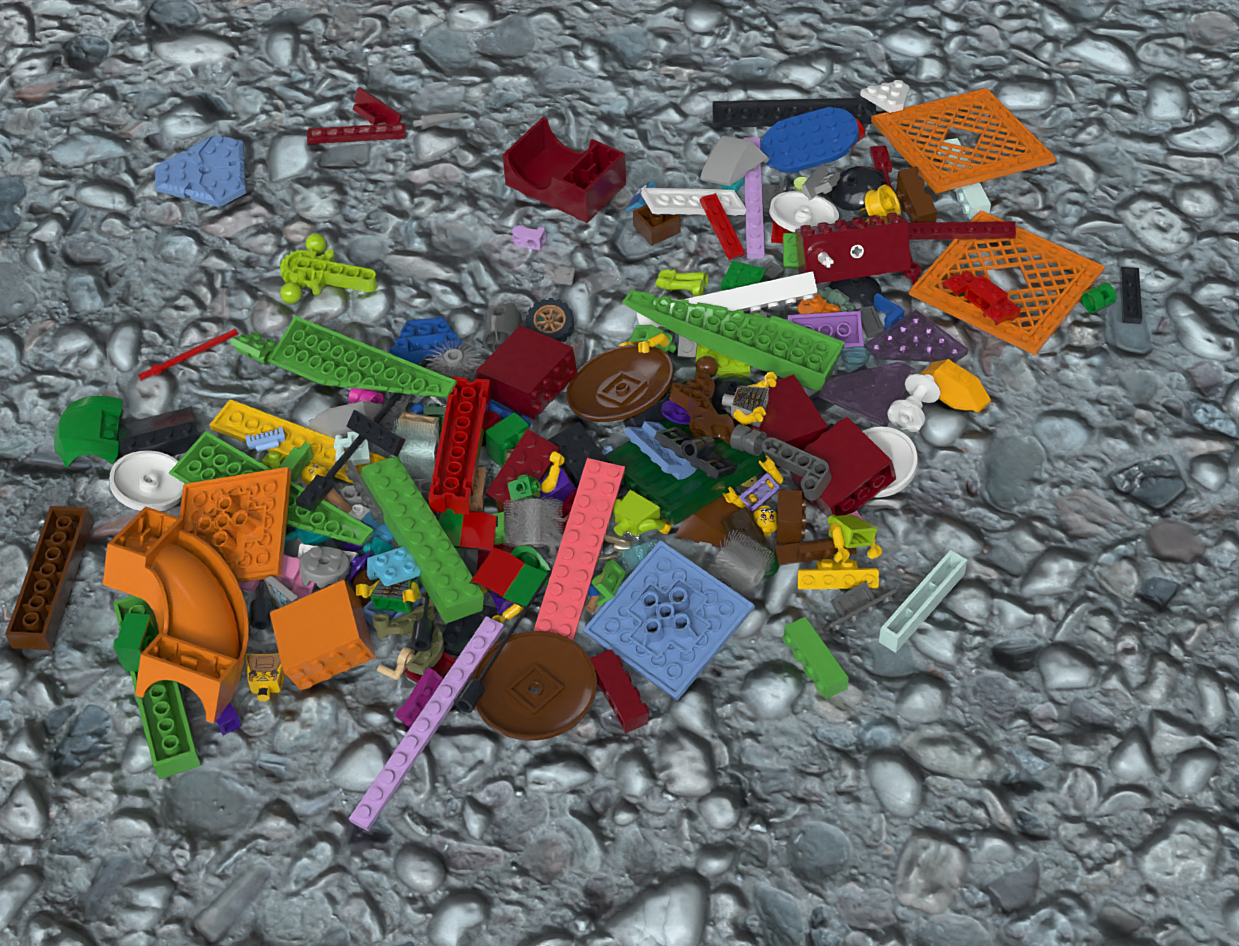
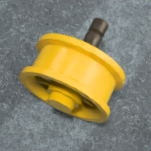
M882 185L877 191L870 190L866 193V209L858 213L859 217L862 218L871 215L887 216V213L891 212L901 215V207L895 192L889 186Z

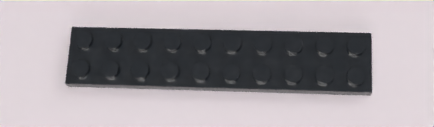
M866 98L712 101L713 128L772 127L778 121L826 107L844 109L851 113L854 118L858 119L861 124H873L871 118L877 115L876 104Z

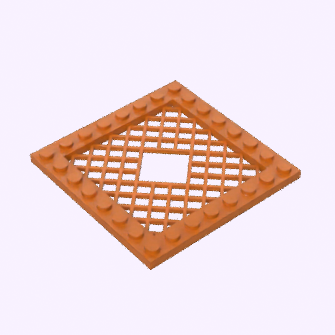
M987 88L906 107L903 110L892 113L886 112L874 115L871 118V122L912 167H918V174L936 194L1055 163L1056 159ZM971 111H973V112H978L979 114H978V115H975V114H971L970 112H971ZM946 113H952L953 116H949V115H945V114H946ZM982 114H987V115H990V118H989V117H984V116H981V115H982ZM956 115H961L965 117L964 119L956 117ZM934 116H935V117H939V119H938V120H937V119H932V118H930V117H934ZM970 117V118H974V119H976V120H975V121L967 120V118ZM942 118H944V119L950 120V122L941 121V120H942ZM922 120L924 121V123H919L915 121ZM979 120H983V121H988V122H987V124H985V123H981V122H978V121H979ZM953 121L962 122V123H961V125H959V124L953 123ZM927 122L936 123V124H935V126H933V125H928ZM991 122H992V123H997V124H999V125H998V126H994V125H990V123H991ZM965 123H966V124H971V125H973V126H972V127H968V126H964V124H965ZM902 124H909L910 126H902ZM913 125H914V126L921 127V129H915V128H912V127H913ZM938 125H945L947 128L938 127ZM976 126L984 127V130H982V129H977V128H975V127H976ZM950 127L980 133L981 136L975 149L943 142ZM924 128L932 129V132L924 131ZM987 129H993L996 132L987 131ZM935 131L944 132V134L935 133ZM999 131L1007 132V135L1000 134V133H998V132H999ZM909 132H914L918 134L917 136L909 134ZM921 134L928 135L929 138H924L920 136ZM984 135L993 136V138H987ZM932 137L941 138V139H940V141H938V140H933ZM996 137H998V138H1003V139H1005V140H1004V141L996 140ZM918 140H919V141H923V142H926V144H925V145H924V144H920V143H917V141H918ZM1007 140L1016 141V143H1009ZM981 141L990 142V144H982ZM929 143L936 144L937 147L929 146ZM993 143H994V144H999V145H1002V146H1001V148H1000V147H996V146H992V145H993ZM940 146L949 147V149H942ZM981 147V148H985V149H987V150H986V151H982V150H978V148ZM1004 147H1012L1013 150L1005 149ZM952 148H954V149H959V150H961V151H960V152H955V151H951V150H952ZM926 149L934 151V153H928L925 151ZM1016 149H1021V150H1024L1025 152H1024V153L1018 152V151H1016ZM990 150H994V151H999V152H998V154H995V153H991V152H989V151H990ZM937 152L945 153L946 155H937ZM963 152H972V155L964 154ZM1001 153H1008L1010 157L1001 155ZM975 154L984 155V157H977L975 156ZM949 155H954V156H958V157H957V159H955V158H950V157H948V156H949ZM987 156H990V157H994V158H996V159H995V160H991V159H986V158H987ZM934 158H936V159H940V160H943V161H942V163H941V162H936V161H933V160H934ZM960 158H967L969 161L960 160ZM972 160L980 161L981 163H972ZM945 162H953L954 165L945 164ZM957 164L966 165V167H958ZM943 167H944V168H948V169H951V171H950V172L944 171V170H942V168H943Z
M980 210L970 222L1004 220ZM1016 226V239H954L912 286L909 295L1036 356L1080 302L1082 293L1089 290L1101 276L1105 266ZM1001 241H1008L1011 245L1002 246ZM997 242L998 247H990L989 243ZM985 243L987 248L978 249L977 244ZM1017 248H1023L1026 252L1018 253ZM1013 249L1014 254H1006L1004 250ZM992 251H1001L1002 255L994 256ZM989 252L990 256L982 257L980 253ZM975 253L977 254L978 258L970 259L968 255ZM1038 255L1041 256L1042 259L1033 260L1032 256ZM1028 256L1030 261H1021L1020 257ZM1016 258L1017 262L1009 263L1008 259ZM1004 259L1006 264L997 265L996 260ZM983 261H992L993 265L985 266ZM980 262L981 267H973L972 263ZM1054 262L1058 267H1049L1048 263ZM968 263L969 268H960L959 264ZM1044 263L1045 268L1037 269L1036 264ZM1032 265L1033 270H1025L1024 266ZM1020 266L1028 289L1005 292L1008 293L1007 299L1012 303H1022L1023 308H1021L1020 313L1025 312L1027 317H1017L1013 321L1007 320L996 326L995 321L990 317H983L984 311L971 302H965L964 300L967 299L964 296H953L949 294H954L952 290L943 289L944 279L946 277L950 278V274L959 273L961 275L967 270L975 277H978L975 271H983L985 275L982 276L991 281L987 270ZM1064 270H1071L1073 274L1065 275ZM1052 271H1060L1061 275L1053 276ZM1047 272L1049 277L1041 278L1039 273ZM1027 274H1036L1037 278L1029 279ZM1055 280H1064L1065 284L1057 285ZM1051 281L1053 286H1044L1043 282ZM1039 282L1040 287L1032 288L1031 283ZM1055 290L1056 295H1048L1047 291ZM1043 291L1044 296L1036 297L1034 292ZM1023 293H1031V296H1032V297H1031V298H1023V295H1022V294H1023ZM1018 294L1020 299L1011 300L1010 295ZM1051 299H1056V300L1054 301V303L1052 304L1050 300H1051ZM1046 300L1048 305L1040 306L1038 301ZM1026 302H1034L1035 307H1027ZM1048 309L1043 315L1042 310ZM1029 311H1038L1039 316H1031ZM1034 320H1039V321L1036 323V325H1034L1033 321H1034ZM1029 321L1030 326L1022 327L1020 322Z

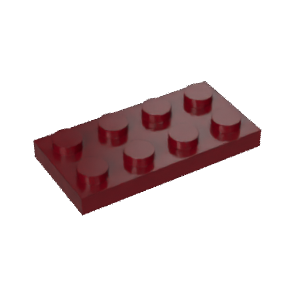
M527 429L486 491V495L504 506L513 505L504 504L512 503L507 501L511 500L508 483L517 480V477L521 475H529L541 481L553 463L550 461L552 452L559 453L560 447ZM516 505L514 506L515 508H513V507H511V506H506V507H508V508L518 509V508H516V507H518V506H516Z

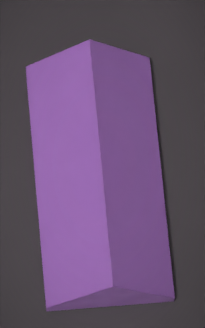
M861 311L788 315V321L844 341V348L864 346Z

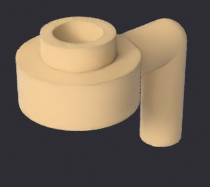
M405 646L398 656L395 670L380 664L377 672L399 680L405 668H407L406 664L415 656V650Z

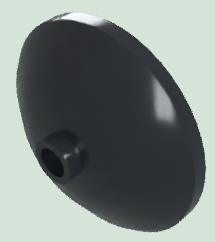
M851 167L839 174L840 179L837 181V185L832 187L831 197L834 203L843 210L856 211L866 207V193L870 190H878L881 186L880 178L869 167Z
M871 276L832 281L829 285L832 290L838 289L850 298L849 302L855 305L856 309L873 306L874 296L877 293L882 294L879 283Z
M739 374L720 376L713 380L715 388L711 404L718 415L728 414L731 417V407L722 405L724 394L734 396L739 386H749L756 384V382Z

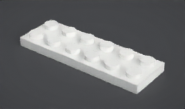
M642 188L641 195L652 214L706 215L699 200L704 196L714 193L717 194L726 215H745L747 210L735 190Z

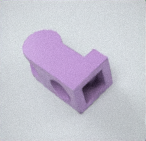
M518 225L512 229L515 245L541 251L546 241L545 228L538 227L535 230Z

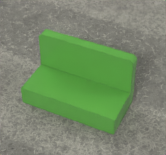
M304 442L300 449L294 447L279 466V468L289 467L292 470L291 481L294 483L301 475L304 467L314 457L311 444Z

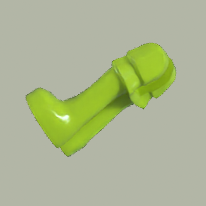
M666 269L661 270L658 274L655 286L669 291L689 290L692 292L693 297L703 295L704 289L708 286L709 276L708 272L704 271L678 273L675 269L671 271Z

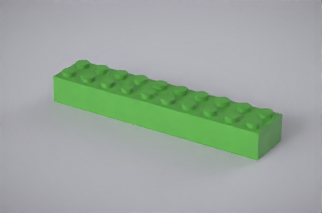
M395 456L361 467V477L382 510L384 522L399 547L406 548L420 569L421 574L418 576V579L445 624L483 611L484 594L478 585L469 583L473 578L400 459Z
M130 596L113 602L118 625L123 621L125 613L150 614L156 631L159 634L154 612L145 600L136 596ZM130 671L136 693L138 672ZM172 680L157 681L143 698L136 696L153 767L160 780L200 767L201 764L179 682Z

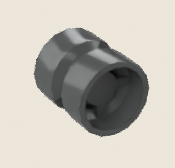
M739 424L732 432L730 444L734 449L759 456L763 452L762 442L767 439V435L765 432L756 429L752 430L750 427Z

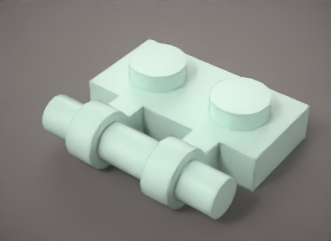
M354 431L347 432L348 438L345 439L341 435L335 436L334 449L337 453L335 461L341 457L344 449L349 447L359 434ZM367 439L363 441L348 459L354 465L370 463Z

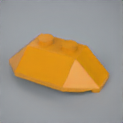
M949 359L932 362L920 373V375L929 374L934 378V382L938 385L941 392L939 399L954 409L980 412L991 402L979 378Z

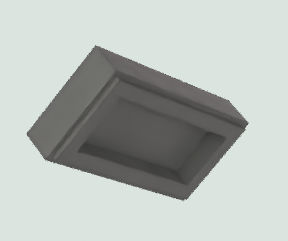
M874 305L856 309V311H861L862 328L867 338L885 335V329Z

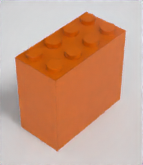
M341 580L270 612L283 672L300 690L308 689L319 682L328 680L337 674L346 672L355 666L376 658L361 600L345 580Z

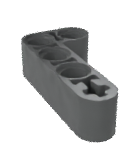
M770 437L762 442L765 458L769 456L775 465L803 477L801 488L806 499L812 501L821 496L832 478L826 461L776 438Z

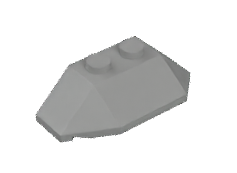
M361 401L326 409L314 419L309 420L310 429L334 439L337 435H341L345 439L348 438L347 432H353L346 427L353 410L360 411L373 419L383 406L380 403L375 404Z

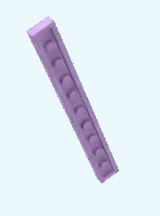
M760 137L743 138V140L752 141L760 149ZM760 163L757 165V169L747 171L744 176L745 208L747 209L745 213L747 259L764 258Z

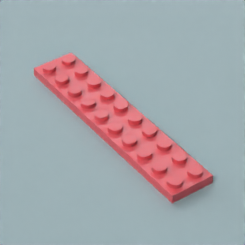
M587 458L534 631L559 634L574 642L624 476V466Z

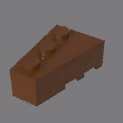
M915 166L898 171L895 194L902 206L903 212H906L910 223L936 222L937 210L930 194H926L923 189L925 183L917 175L919 172L918 167Z

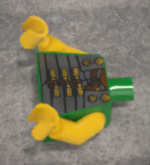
M413 578L390 586H384L381 580H378L372 586L366 584L356 585V596L362 595L363 598L370 596L374 608L378 610L411 613L413 602L421 598L419 586L414 582Z

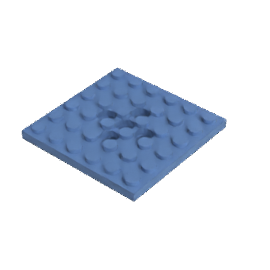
M660 540L618 588L615 597L605 603L583 629V632L607 651L612 649L616 656L619 655L625 664L678 701L754 610L755 606Z

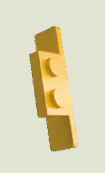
M831 559L816 561V569L798 570V589H853L864 582L867 583L869 588L879 587L878 568H858L857 561L847 559L845 562L841 560L839 563Z

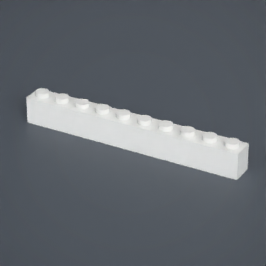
M813 272L684 300H689L688 303L691 304L700 302L727 307L729 311H737L738 309L744 312L750 310L753 313L761 311L763 307L772 309L779 307V304L782 303L791 305L800 299L809 301L814 299L818 292ZM636 312L639 325L651 324L664 332L670 331Z

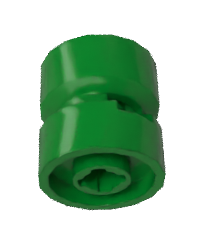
M1104 282L1095 288L1083 292L1081 298L1085 309L1090 313H1095L1104 307L1114 304L1117 296L1114 288L1109 283Z

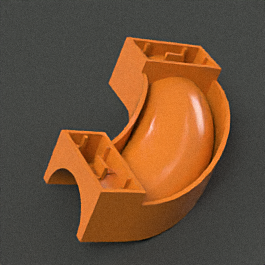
M145 506L108 543L103 585L145 600L152 608L158 624L159 634L142 652L140 657L135 695L143 698L154 684L160 680H172L182 683L198 695L206 711V721L214 723L233 699L242 678L248 643V616L243 594L237 579L223 558L208 543L181 529L183 519Z

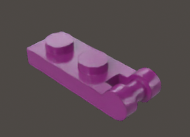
M427 667L404 706L396 711V717L400 721H404V724L411 728L444 678Z

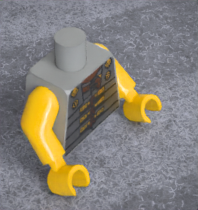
M769 372L765 375L764 380L756 384L739 386L735 396L724 394L722 405L730 406L731 417L742 425L750 424L760 427L763 416L766 415L765 410L769 401L768 387L776 386V375L773 372Z

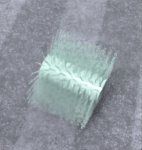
M396 419V434L406 439L398 458L405 469H407L408 474L411 467V477L412 469L414 477L415 471L417 474L416 465L422 470V477L424 471L425 478L427 473L429 479L426 466L428 471L430 469L432 473L434 472L436 462L434 452L438 450L439 446L438 441H436L439 438L438 436L435 437L436 434L439 435L436 423L434 429L432 422V433H430L428 425L426 429L424 423L423 435V425L420 429V425L417 427L416 424L415 429L413 422V429L411 430V421L410 428L407 421V427L405 423L406 433L403 432V422L401 429L400 420L398 427Z

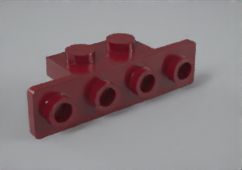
M357 88L354 100L357 104H354L353 110L360 117L367 119L373 125H378L379 123H400L402 117L400 113L363 88Z

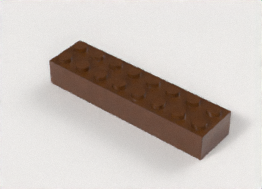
M49 507L5 633L12 648L52 650L94 522L88 508Z

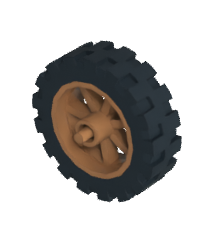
M542 299L539 303H534L532 308H529L528 315H526V326L528 329L557 341H563L564 343L567 337L572 335V330H574L573 313L571 308L569 309L568 305L562 303L560 299ZM540 317L545 320V321H539V322H538V320H539ZM560 318H563V323L556 321ZM543 325H545V327L543 328V330H541V329L538 327V326H543Z

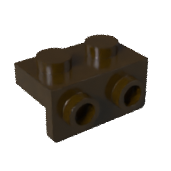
M746 506L720 521L729 538L730 535L732 536L731 539L733 541L735 540L736 542L739 539V543L743 535L747 536L743 544L745 543V546L747 545L749 549L751 547L753 549L755 546L766 541L762 529L759 528L753 514Z

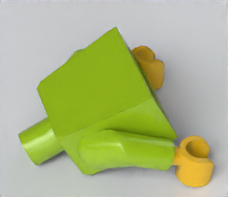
M632 490L625 497L616 499L613 514L615 515L616 523L614 531L617 535L623 536L628 531L634 536H639L644 532L658 530L663 534L669 533L672 525L666 524L667 521L664 519L660 520L659 506Z

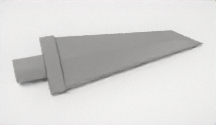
M459 112L421 115L420 120L413 121V126H421V129H426L465 117L466 115Z

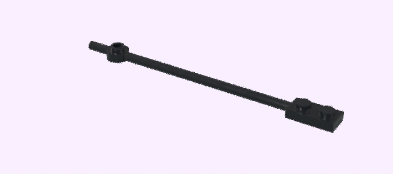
M425 356L418 365L425 368L430 363V357ZM394 393L374 416L373 420L379 423L404 393ZM358 435L324 477L317 474L295 500L296 505L313 512L335 486L334 480L331 479L363 443L365 438Z

